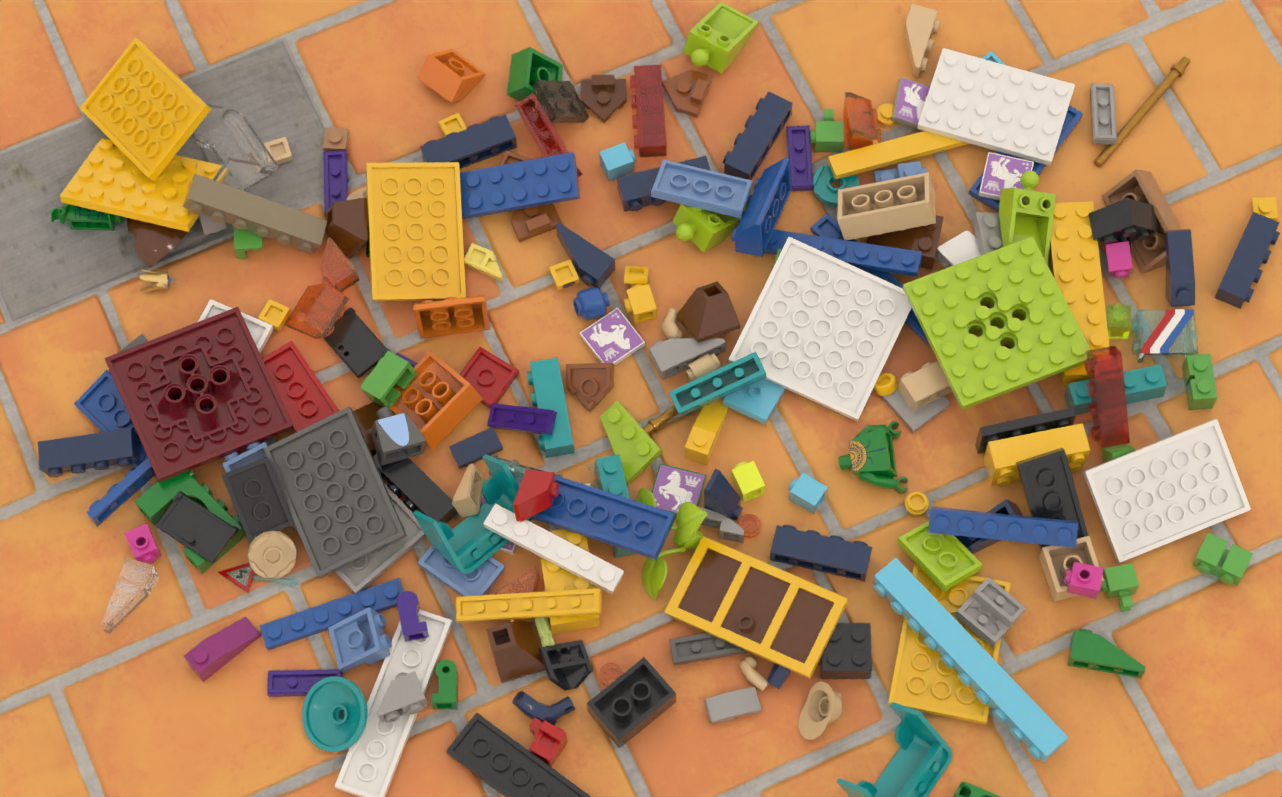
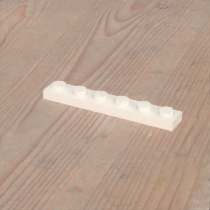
M496 503L483 523V526L488 530L610 594H613L624 575L623 570L528 520L517 522L515 513Z

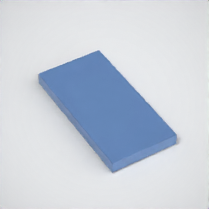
M663 159L651 190V197L741 218L753 181Z

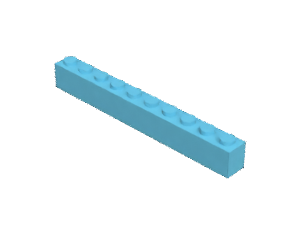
M894 558L874 576L873 588L876 593L881 597L885 596L891 602L890 606L898 615L902 614L908 620V626L915 633L919 632L925 638V644L942 656L941 660L950 669L953 667L959 674L958 678L965 686L968 687L970 685L973 688L977 699L982 704H988L993 709L992 713L995 718L1001 723L1005 722L1011 728L1010 732L1013 737L1018 741L1022 740L1028 746L1027 750L1036 760L1040 759L1044 763L1066 744L1068 736L897 558Z

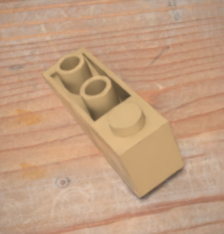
M911 4L905 24L904 36L913 77L918 79L920 71H925L928 58H925L926 52H931L934 39H931L932 33L937 34L940 20H937V10Z

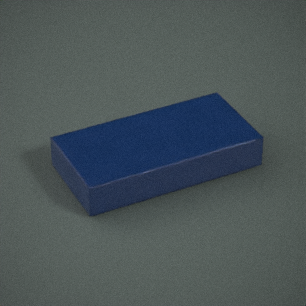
M493 427L449 446L459 469L482 460L485 454L491 456L503 450Z

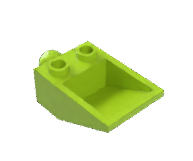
M720 2L689 31L683 53L691 57L694 65L698 67L707 65L722 73L734 61L757 28L759 22Z
M1026 171L1020 179L1024 189H1001L999 220L1002 244L1005 247L1033 236L1048 264L1056 194L1033 191L1039 184V176L1034 171Z
M681 204L672 222L677 226L675 233L679 240H691L704 253L719 245L730 236L734 228H738L740 218Z

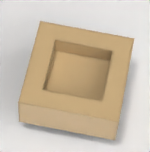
M286 137L264 143L271 167L293 160Z

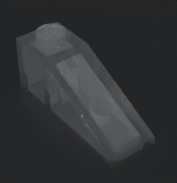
M125 558L101 622V626L106 633L110 634L150 595L151 589L156 587L159 575L153 565Z

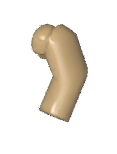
M669 308L662 323V331L668 339L682 338L683 332L675 324L678 311Z
M747 656L744 661H741L740 669L749 682L760 691H763L769 683L754 669L757 666V661Z

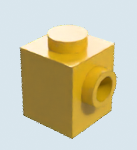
M637 284L626 290L627 299H623L627 313L631 312L634 324L657 318V308L649 284Z

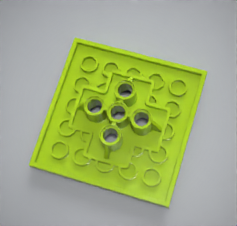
M1033 236L903 284V290L962 410L1093 361L1094 355ZM970 333H977L980 337H977ZM1002 345H1008L1011 347V349H1008L1007 347Z

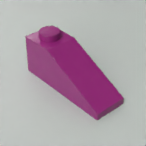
M244 617L204 639L185 654L184 658L198 677L205 682L257 640L261 634Z

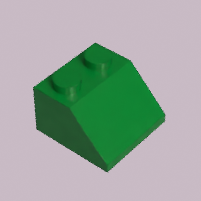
M531 47L512 54L507 95L523 104L558 105L563 65Z

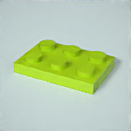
M929 521L898 538L897 544L944 592L982 570L983 564L954 535L929 533Z

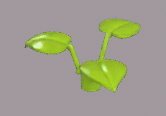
M641 488L634 501L656 507L653 493L646 488ZM684 502L681 505L676 516L678 527L672 526L671 530L676 531L674 542L679 547L660 552L657 560L647 557L643 565V586L652 599L657 598V594L662 588L667 575V564L662 557L677 552H685L686 548L696 550L700 539L703 537V533L698 528L708 513L697 507L694 503Z

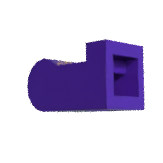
M411 591L401 593L397 598V606L405 642L429 637L426 621L419 622L418 612L420 610V603L417 595Z

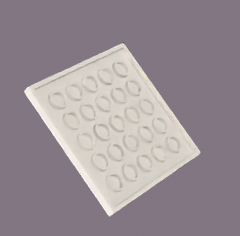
M788 237L728 362L732 363L756 352L766 372V378L764 379L858 422L912 307L903 288Z

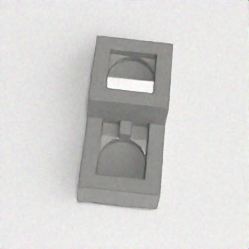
M700 507V509L708 513L701 525L720 529L719 538L743 543L744 530L738 524L720 513Z
M755 687L723 693L704 700L710 724L732 721L736 717L757 714L762 710Z

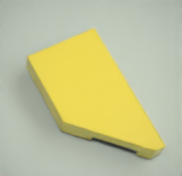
M472 243L464 257V266L502 281V274L493 251Z

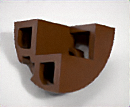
M131 218L127 219L128 231L132 232L136 237L134 247L149 268L167 255L188 233L187 231Z

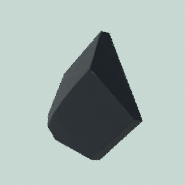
M583 640L539 648L549 680L564 691L578 688L593 671Z

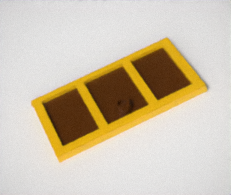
M703 536L664 613L810 679L848 604V598Z

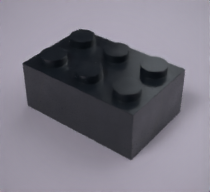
M268 457L221 475L249 543L264 532L279 531L295 524Z
M643 657L587 703V711L618 748H621L676 703V693L646 658Z

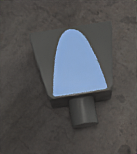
M383 407L377 411L376 414L379 419L374 421L372 437L381 466L423 454L426 439L407 413L403 412L393 415L389 407Z

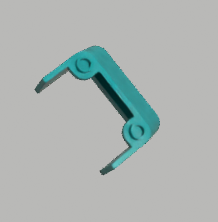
M487 454L483 456V459L492 476L482 486V495L486 502L480 506L478 514L468 516L451 530L444 522H437L417 510L413 513L429 542L455 569L465 574L473 572L509 542L506 538L483 526L495 503L515 513L513 503L519 486L507 464Z
M892 702L890 707L901 718V722L895 729V741L900 748L874 785L868 781H860L856 785L841 778L836 782L849 797H927L952 760V750L921 712Z

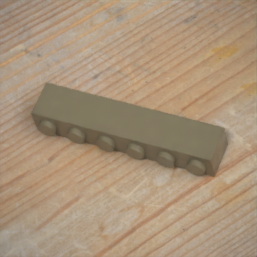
M195 174L189 182L182 206L189 209L192 213H202L210 216L215 221L233 224L237 229H247L255 232L260 237H270L282 245L298 247L305 253H315L322 244L327 221L198 174Z

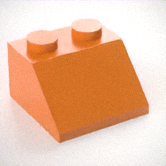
M453 49L429 54L417 78L424 82L423 84L427 88L439 93L443 100L452 103L463 100L484 78L485 73Z

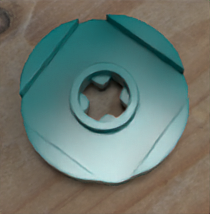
M823 165L816 171L813 178L814 196L825 205L838 207V190L859 186V179L855 174L835 180L830 166ZM838 180L841 187L833 188L830 182L835 183Z

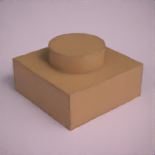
M326 127L323 151H347L349 130Z

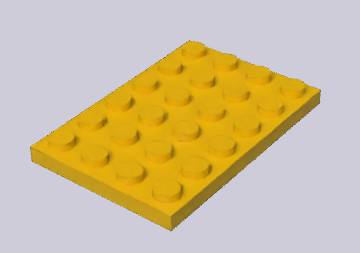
M136 37L80 107L102 132L153 181L157 179L211 111V108Z
M101 138L61 193L60 198L62 203L189 232L200 215L182 207L189 182L195 174L221 183L227 175V167L175 155L157 179L153 181L111 140Z
M459 162L366 163L372 301H440L447 297H466Z
M914 564L912 575L997 662L1001 639L991 647L954 616L957 610L987 578L971 576L944 592L917 564ZM992 579L1009 593L1011 583ZM904 617L888 706L895 702L919 712L986 725L990 706L982 704L977 699L973 688L970 685L968 687L960 681L958 678L959 674L953 667L950 669L941 660L942 656L925 644V638L919 632L915 633L908 626V620Z

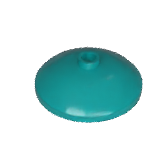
M333 676L320 680L310 689L304 700L302 709L304 730L310 741L322 750L339 752L352 747L362 736L367 723L368 711L365 697L360 688L347 678Z

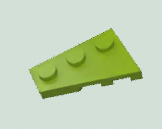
M616 400L600 418L614 454L620 455L626 483L630 484L664 451L621 402Z

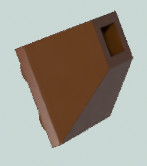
M367 198L334 202L326 211L327 225L325 233L346 258H351L369 240Z
M718 282L697 288L677 314V319L698 343L740 329V323L729 294Z
M509 622L486 629L501 683L546 670L539 652L542 644L535 623Z

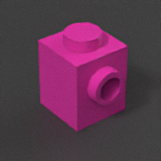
M1129 241L1105 244L1109 277L1114 276L1115 279H1123L1129 277V274H1133Z
M147 524L124 533L139 566L152 564L157 558L161 557V553Z
M1074 562L1072 568L1067 569L1064 583L1068 584L1067 593L1096 599L1100 590L1104 568Z

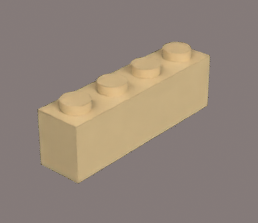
M933 361L928 362L920 370L904 374L898 386V391L912 412L953 392L938 361L934 363Z

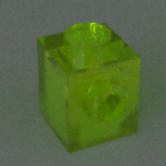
M1121 303L1107 305L1105 311L1108 338L1128 339L1132 328L1131 306H1124Z

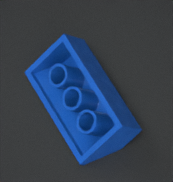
M787 158L764 169L761 178H757L754 187L755 191L753 195L750 194L748 197L747 209L743 211L738 228H734L732 234V241L735 242L736 252L763 257L792 191L790 163Z

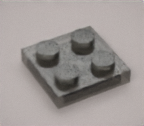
M537 80L533 85L552 123H585L589 118L585 106L577 95L571 81Z

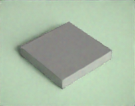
M898 387L892 394L883 396V400L912 433H915L950 407L949 401L942 396L912 412L898 391Z

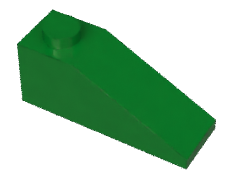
M1074 630L1070 642L1067 666L1142 678L1145 672L1144 665L1102 636L1093 634L1091 630Z

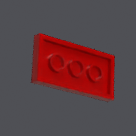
M293 341L288 342L262 358L290 417L295 433L339 412V409Z

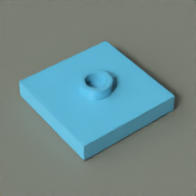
M762 379L726 396L723 400V405L766 424L786 388Z

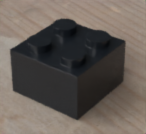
M1126 198L1089 213L1093 239L1104 242V244L1129 241V245H1131L1130 242L1146 240L1150 238L1151 234L1159 232L1153 205Z
M837 623L821 656V679L871 678V623Z

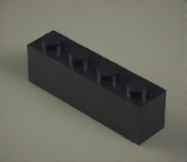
M377 453L373 456L381 477L388 483L387 486L396 496L400 495L404 499L403 503L411 512L417 510L437 522L441 521L444 523H448L458 513L452 505L453 500L409 458L381 466Z

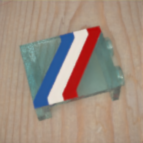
M1194 309L1137 310L1134 319H1131V333H1135L1132 351L1133 355L1137 354V363H1142L1145 355H1184L1185 360L1187 355L1198 354Z

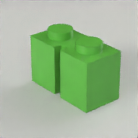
M387 351L378 361L370 375L364 379L360 389L368 399L382 407L391 408L401 395V392L393 388V386L397 385L405 390L417 372L408 361Z
M1187 355L1182 365L1184 383L1187 386L1188 409H1212L1217 400L1211 355Z
M1207 533L1193 562V566L1197 567V570L1203 574H1212L1219 577L1220 581L1225 584L1238 586L1253 553L1232 544L1229 551L1225 549L1227 541Z

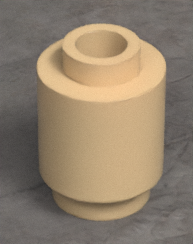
M714 353L711 355L706 354L687 364L689 369L686 370V374L689 380L693 381L722 366Z

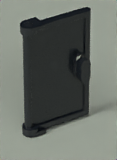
M348 308L342 313V317L321 332L320 335L357 378H360L377 365L378 361L390 350L383 345L359 318L355 310Z
M179 491L173 499L174 502L156 527L213 564L229 541L235 538L239 529L228 524L185 496V493Z

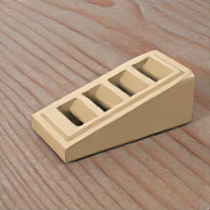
M469 464L452 501V505L463 518L478 514L480 509L482 486L485 478L474 464Z

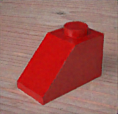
M526 469L513 503L517 522H522L551 507L554 497H558L559 483L556 482L554 472Z

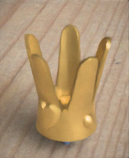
M141 269L144 272L153 274H142L140 279L145 282L157 283L143 287L141 289L143 293L157 289H169V281H176V279H169L168 271L158 273Z

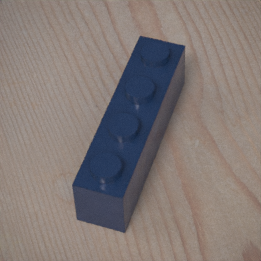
M769 91L765 98L761 97L756 105L757 111L754 116L750 115L745 123L746 129L743 134L739 133L734 141L735 147L732 152L728 151L723 159L725 174L747 180L753 179L790 118L792 102Z
M503 115L492 117L489 121L479 125H471L466 130L458 133L452 132L442 139L428 141L425 145L420 146L425 163L459 162V169L502 154L506 150L517 148V142L507 116Z
M706 156L678 162L710 170ZM660 167L617 177V188L624 212L629 210L638 211L645 206H659L666 202V200L651 197V190Z
M1252 213L1214 298L1241 309L1244 301L1249 303L1254 292L1250 287L1253 282L1258 283L1263 272L1259 267L1261 263H1267L1272 252L1268 250L1270 244L1275 245L1280 232L1276 231L1279 222L1258 213Z
M131 428L38 442L39 470L49 477H59L63 475V472L70 471L74 474L86 472V469L91 468L107 470L112 465L128 467L133 462H140L138 435Z
M777 525L770 552V560L865 582L872 547L862 541L849 542L835 535L827 537L813 530L804 532L797 530L791 525Z

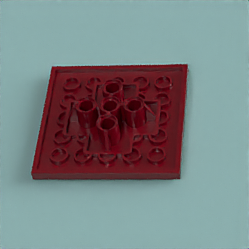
M238 307L105 358L110 374L159 483L243 450L253 443H260L294 429ZM188 367L193 368L192 371H185L184 369ZM223 378L225 381L219 383L215 380ZM196 387L202 388L201 391H194L193 389ZM173 396L180 397L178 400H171L170 398ZM205 407H210L212 410L206 412L202 409Z

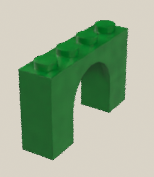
M191 470L163 482L155 483L135 501L138 509L155 526L172 505L177 493L182 491L185 493V496L233 527H237L239 532L233 540L229 541L213 564L246 536L239 518L236 515L231 517L226 512L229 510L220 499L215 501L211 497L212 491L204 483L200 485L195 480L197 477ZM187 547L182 550L186 558L201 574L213 565Z

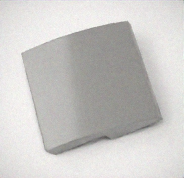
M988 577L957 610L954 616L993 647L1027 608Z

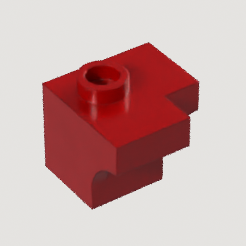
M534 717L529 727L535 739L529 750L552 767L567 744L566 732L556 725H552L545 720L542 722Z

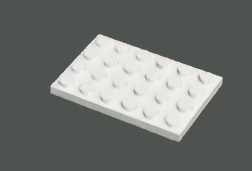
M943 48L917 129L1051 166L1075 84Z
M1217 419L1083 471L1117 563L1251 510Z

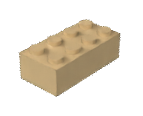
M929 172L838 190L837 220L844 240L859 239L935 224V190Z

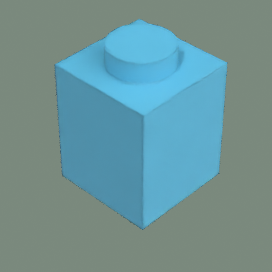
M625 142L599 152L600 164L608 181L634 172L636 157L632 149L628 150Z
M802 473L799 479L794 478L788 488L790 491L789 500L812 514H815L827 495V486L805 473Z

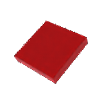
M479 347L459 375L468 381L483 398L480 403L491 409L492 403L497 404L519 374V370Z

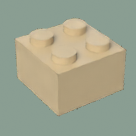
M1089 536L1078 538L1076 548L1050 545L1042 547L1039 555L1053 602L1079 596L1067 593L1068 584L1064 583L1066 570L1071 569L1074 562L1100 567ZM1102 575L1100 590H1101L1102 585H1103V583H1104L1103 575Z

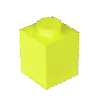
M754 461L749 463L741 462L731 470V479L743 503L765 494V484Z

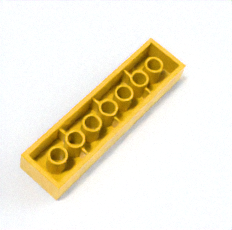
M1093 201L1055 203L1048 258L1049 269L1094 355L1093 361L1061 372V386H1068L1069 383L1112 374L1098 241L1093 239L1089 213L1094 211Z

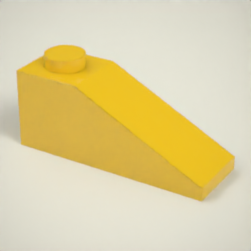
M724 398L702 407L685 445V458L708 465L729 411V407L723 405Z

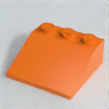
M470 294L463 298L447 297L440 301L424 300L413 306L420 339L490 330L485 295Z
M430 350L413 367L417 374L404 390L397 385L394 387L401 392V395L390 410L394 414L407 413L425 437L426 444L431 449H434L483 398L468 381Z

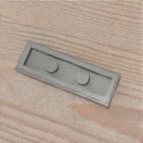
M1091 84L1093 144H1116L1114 84Z

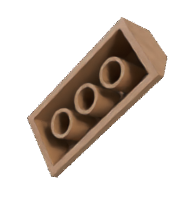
M1136 169L1103 194L1102 197L1107 206L1126 198L1153 205L1159 232L1151 234L1150 238L1146 240L1130 242V250L1143 273H1147L1166 265V231L1182 230L1151 171Z

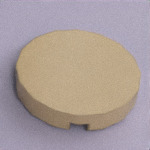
M268 531L260 534L252 541L248 550V561L253 571L262 578H281L288 574L295 566L297 551L289 536L283 532Z

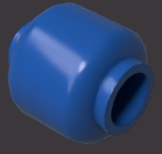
M598 287L581 290L576 294V298L573 299L577 316H581L584 320L604 316L606 307L610 305L607 293H602Z

